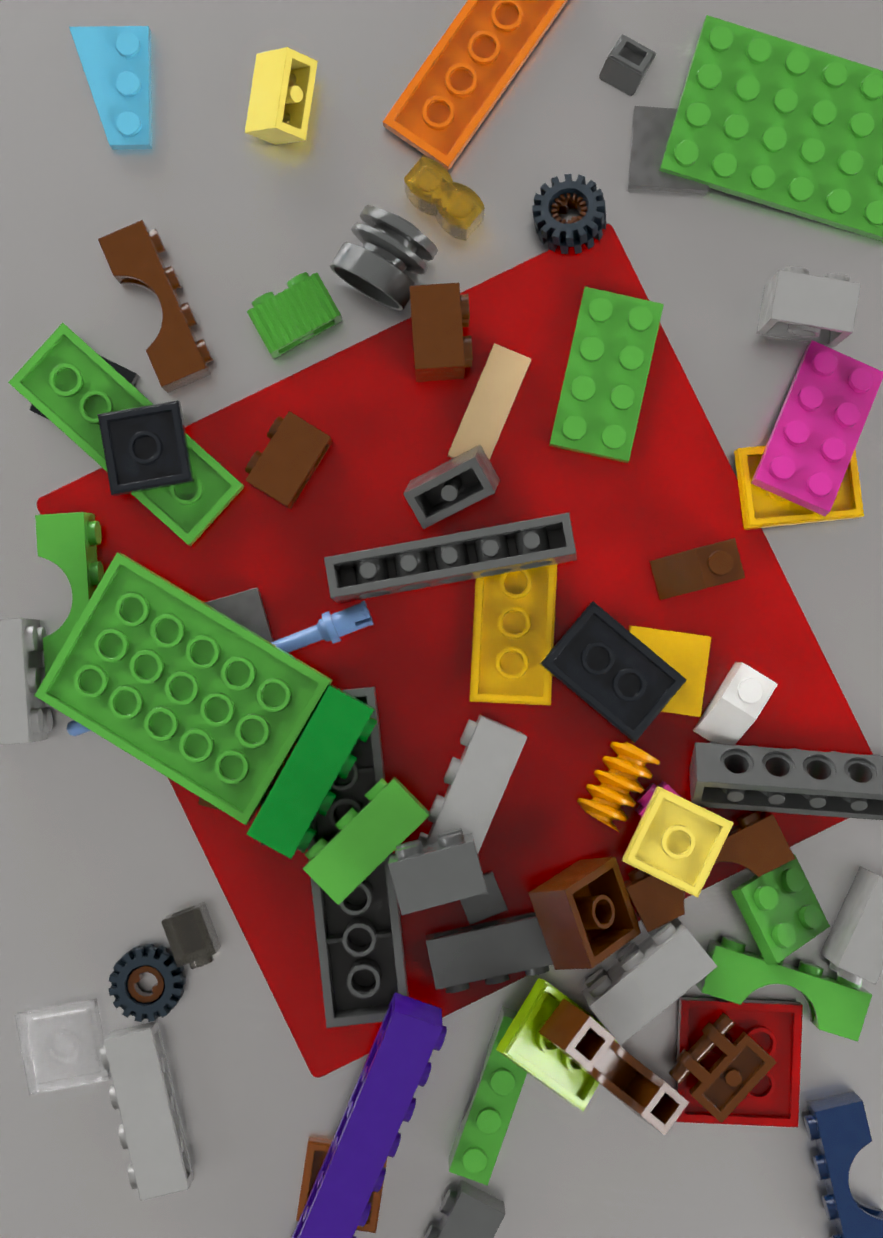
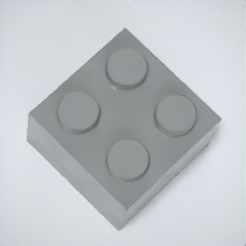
M787 266L784 270H778L764 287L756 334L808 343L813 340L822 345L835 347L853 333L861 284L849 282V276L838 273H827L825 277L809 275V270L803 267Z

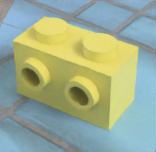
M288 47L256 54L245 133L274 145L306 140L318 61Z

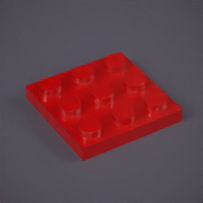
M680 997L677 1056L684 1048L688 1051L704 1034L701 1030L709 1021L713 1024L724 1012L735 1022V1025L725 1035L732 1043L744 1031L772 1056L777 1063L722 1123L689 1093V1090L699 1081L692 1073L681 1084L676 1081V1091L689 1102L676 1122L798 1127L803 1005L800 1002L744 1000L740 1005L718 998ZM715 1045L700 1063L709 1070L724 1052Z

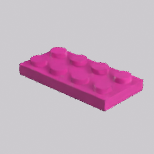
M812 340L807 345L751 484L822 516H826L831 511L882 382L883 372Z

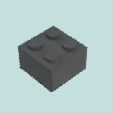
M462 828L438 834V842L422 846L419 839L396 846L397 850H395L394 854L390 855L388 866L401 915L487 893L472 833L463 835Z

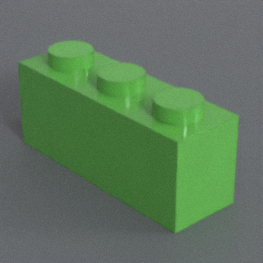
M396 777L389 783L381 778L364 795L369 802L359 812L352 807L335 824L340 831L329 842L321 837L304 854L309 861L305 864L303 870L337 905L351 894L396 849V846L400 845L430 816V812Z

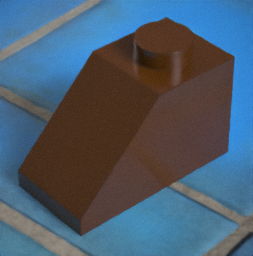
M735 538L649 561L659 600L745 578Z

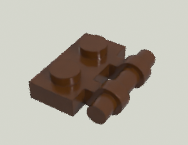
M724 1012L713 1024L709 1021L701 1030L704 1034L688 1051L684 1048L676 1057L678 1062L668 1072L679 1084L692 1073L699 1081L689 1090V1093L721 1123L777 1063L772 1056L744 1031L732 1043L725 1035L735 1025V1022ZM716 1045L724 1053L707 1070L700 1062Z

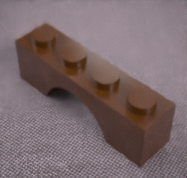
M140 220L99 238L100 246L117 281L120 284H133L145 287L159 298L163 314L162 325L158 336L146 349V352L161 387L169 393L211 375L207 363L213 361L212 355L204 338L196 340L191 328L197 325L196 318L188 302L180 303L175 290L182 288L173 266L170 265L166 268L164 266L160 253L165 252L166 249L157 229L149 231L144 221Z
M749 811L736 819L738 825L731 828L715 863L734 862L745 866L753 874L760 877L794 860L795 857L774 815L769 812ZM637 868L627 874L629 880L624 882L630 901L647 932L685 914V891Z
M565 999L561 1001L539 1031L542 1036L626 1107L663 1135L667 1134L689 1103L667 1082L623 1049L615 1041L616 1038L591 1016Z

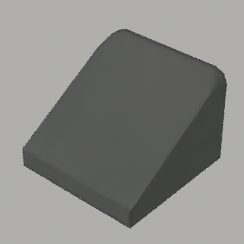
M622 34L608 55L599 78L632 96L639 87L657 53Z

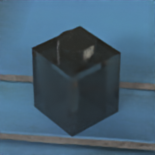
M205 902L167 915L161 921L177 967L189 963L190 968L195 969L214 961L212 955L217 953L221 945Z

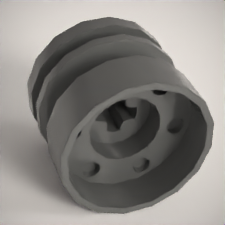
M367 205L359 215L365 224L356 223L351 229L353 234L364 244L363 247L348 242L343 243L330 267L341 279L361 293L387 307L402 311L410 300L409 286L415 285L404 273L405 270L420 275L425 274L428 268L422 259L433 260L438 249L428 237L409 221L378 207Z

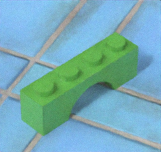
M75 512L35 515L38 556L59 566L66 574L72 589V607L66 621L55 632L43 638L45 676L104 576L102 562L97 561L96 546L101 544V526L98 520L95 521V514Z
M724 936L721 942L710 939L706 953L718 967L696 984L702 993L741 1005L753 991L770 984L788 985L798 989L804 995L809 1007L810 1021L819 1030L858 1042L872 998V994L861 987V985L852 983L839 975L837 979L822 975L824 970L822 967L805 961H800L798 967L784 963V959L777 964L767 965L761 952L759 955L746 951V944L741 941Z
M503 1006L489 1042L485 1063L475 1094L465 1117L461 1121L448 1158L449 1172L484 1185L489 1183L527 1075L526 1071L496 1050L518 1013Z

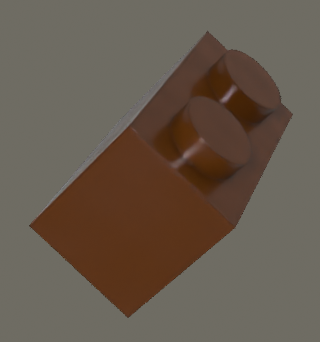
M289 411L284 419L279 416L274 421L267 433V437L271 439L263 453L258 450L254 453L245 471L249 473L246 481L250 485L291 510L332 445L333 440L329 435Z

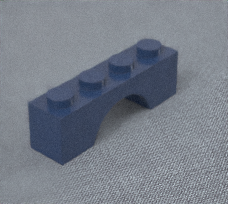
M854 1091L808 1101L807 1105L810 1115L804 1116V1123L810 1141L816 1140L819 1155L813 1156L814 1166L819 1180H825L828 1191L827 1195L822 1196L823 1205L828 1220L835 1221L837 1234L832 1235L831 1238H883V1211L856 1201L852 1197L849 1188L851 1164L858 1152L872 1142L863 1100Z

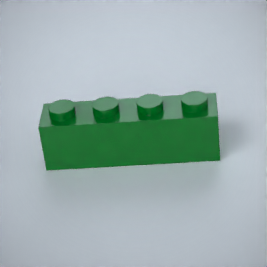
M329 685L248 830L247 835L292 859L297 850L305 853L317 832L310 828L317 813L325 817L337 794L330 791L338 776L346 779L357 760V757L351 754L358 739L366 743L378 722L371 717L375 708L341 689Z

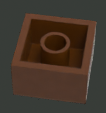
M459 282L409 286L416 382L464 379L465 368L472 367L473 360L471 335L463 336V327H469L470 319L468 294L460 295Z
M616 857L578 860L528 893L555 970L592 969L641 934Z

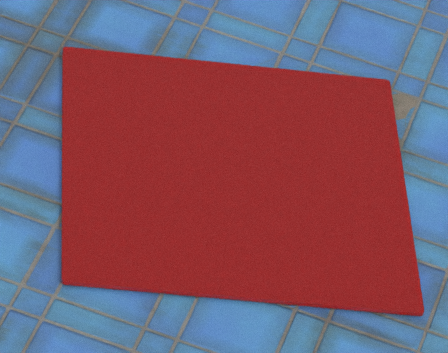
M609 223L606 224V229H602L603 236L600 240L593 237L594 246L590 249L584 243L581 245V253L575 254L574 247H569L568 254H561L560 246L558 245L555 252L548 250L460 293V295L468 294L469 327H463V336L471 335L473 355L472 367L465 368L464 379L416 382L412 318L410 317L186 426V434L245 486L192 546L186 544L131 493L118 496L111 495L108 472L103 468H99L40 497L36 504L40 515L75 512L95 514V521H99L102 533L101 544L96 545L97 561L102 562L104 574L116 553H122L204 603L253 588H259L274 641L317 625L318 620L322 618L321 614L330 611L331 614L357 605L361 601H365L374 625H369L341 636V641L335 644L332 641L320 640L289 654L332 679L333 681L330 685L341 690L376 686L386 782L389 783L396 777L429 812L436 795L444 797L450 784L444 782V777L452 758L461 759L466 746L460 744V739L469 719L476 722L480 714L524 733L527 736L526 742L478 852L483 874L493 871L508 910L474 924L535 912L528 893L578 860L616 857L623 881L629 880L627 874L634 870L635 867L623 862L622 858L642 818L635 811L640 806V803L636 800L641 793L629 792V795L636 802L635 807L623 805L620 807L628 817L626 821L613 819V824L620 832L587 814L577 801L579 798L592 800L593 797L586 790L587 784L601 785L594 772L595 770L609 771V768L602 761L603 757L617 758L618 755L611 748V743L628 742L660 761L659 765L646 763L645 766L653 776L651 779L638 777L637 780L644 789L652 783L658 786L663 781L679 796L691 802L689 766L695 742L712 743L693 730L735 662L745 663L778 684L758 718L735 745L873 755L762 528L744 530L738 479L661 323L658 328L629 462L625 463L549 446L584 288L589 287L649 301L614 228ZM494 343L531 358L530 365L489 460L500 479L496 492L423 529L403 493L410 480L453 459L448 457L449 450ZM289 411L329 435L333 440L332 445L291 510L250 485L246 481L249 473L245 471L254 453L257 450L263 453L271 439L267 437V433L274 421L279 416L284 419ZM569 513L577 560L557 564L554 646L592 601L628 631L630 626L710 636L711 644L701 717L660 712L634 743L553 675L551 706L470 702L476 579L338 604L330 597L324 557ZM735 538L745 578L659 600L649 561ZM291 753L247 825L221 810L199 805V796L169 779L311 1074L317 1078L325 1076L369 1054L382 1022L330 1028L326 1026L311 877L303 870L309 859L304 855L305 853L299 850L290 859L247 835ZM703 807L734 823L732 827L738 825L736 820L738 817L749 812V810ZM769 812L774 815L789 847L848 819L844 817ZM426 819L401 844L418 840L421 832L429 834L433 823ZM734 862L714 863L702 890L746 869V867ZM685 893V898L691 896V894ZM457 900L406 915H401L400 911L409 997L441 1008L442 1018L526 977L525 971L509 974V980L498 984L487 985L484 979L470 982L469 989L456 993H446L445 988L436 990L426 945V935L470 926L461 901ZM633 907V910H634L635 916H636V918H637V921H640V919H639V917H638V915H637V913H636V911H635V909H634V907Z

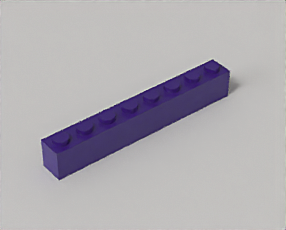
M396 992L394 993L292 1238H356L354 1233L357 1226H365L371 1209V1202L368 1201L372 1191L377 1193L380 1191L386 1174V1168L383 1167L388 1156L393 1158L399 1147L401 1133L398 1131L403 1121L409 1122L416 1105V1098L413 1097L418 1085L424 1087L431 1071V1062H428L433 1050L439 1051L444 1043L447 1027L443 1026L441 1008Z

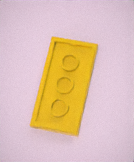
M557 564L476 578L470 702L551 706L552 674L542 667L540 663L554 647Z

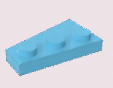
M149 26L69 27L112 150L152 149L151 30Z

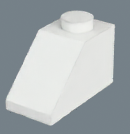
M735 662L693 731L710 742L735 745L758 718L778 684L745 663Z

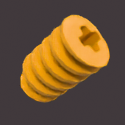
M628 742L611 743L610 746L618 755L617 758L603 757L602 761L609 768V771L595 770L594 772L601 785L587 784L586 790L593 797L592 800L579 798L577 801L587 814L617 832L620 831L613 824V819L619 821H626L628 819L620 807L622 805L635 807L636 805L629 792L643 793L645 790L638 782V777L651 779L653 776L645 766L646 763L660 764L659 760Z

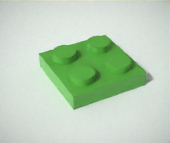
M793 854L794 860L760 877L755 875L731 891L767 965L779 963L830 927L795 854Z

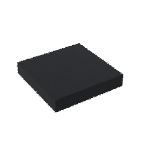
M179 400L98 414L111 495L118 496L194 482L182 408Z

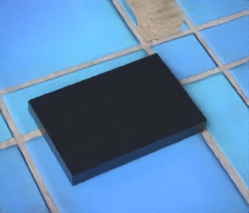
M593 601L540 663L542 667L634 743L687 680Z

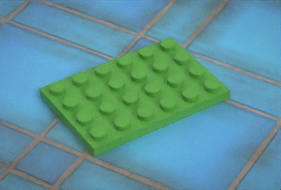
M707 15L701 28L659 171L709 185V188L883 242V71Z
M116 553L34 696L247 825L333 680L126 555Z

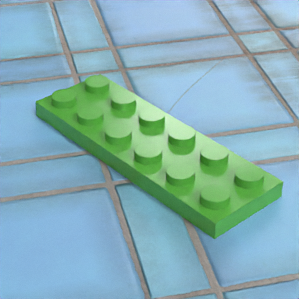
M64 323L54 331L8 382L106 471L107 466L98 414L154 405ZM186 434L194 482L131 494L186 544L192 546L245 486Z

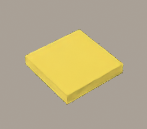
M657 786L622 861L698 898L734 823Z

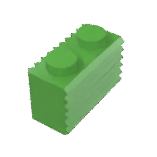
M307 272L301 273L287 282L288 289L275 296L273 292L265 293L251 303L254 308L249 309L247 313L273 359L343 321L338 308L318 273H314L311 276Z

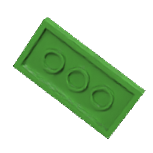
M584 288L549 446L620 462H629L664 304L594 288Z

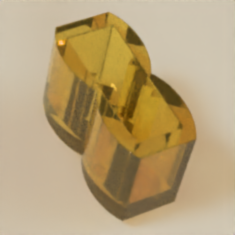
M422 156L404 177L405 193L410 202L420 211L436 216L439 225L452 237L467 241L484 220L485 207L480 197L469 187L453 182L449 172L437 161Z

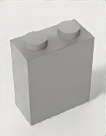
M861 866L820 954L831 961L828 968L837 972V975L857 985H861L863 979L876 985L883 970V877Z

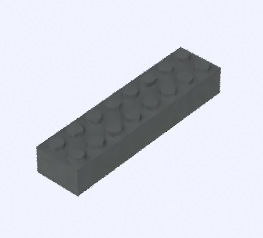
M376 686L342 690L375 708L371 717L378 722L367 742L365 743L358 739L351 754L357 757V760L347 778L343 779L338 776L330 791L337 794L327 814L324 817L317 813L310 828L317 832L309 844L308 850L321 837L329 842L340 831L335 824L352 807L359 812L369 802L364 795L381 778L386 781ZM390 855L339 905L311 878L327 1028L382 1022L395 992L409 997L400 908L388 866Z

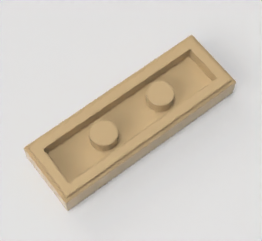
M494 343L449 450L448 457L455 458L481 445L490 460L530 365L531 358Z

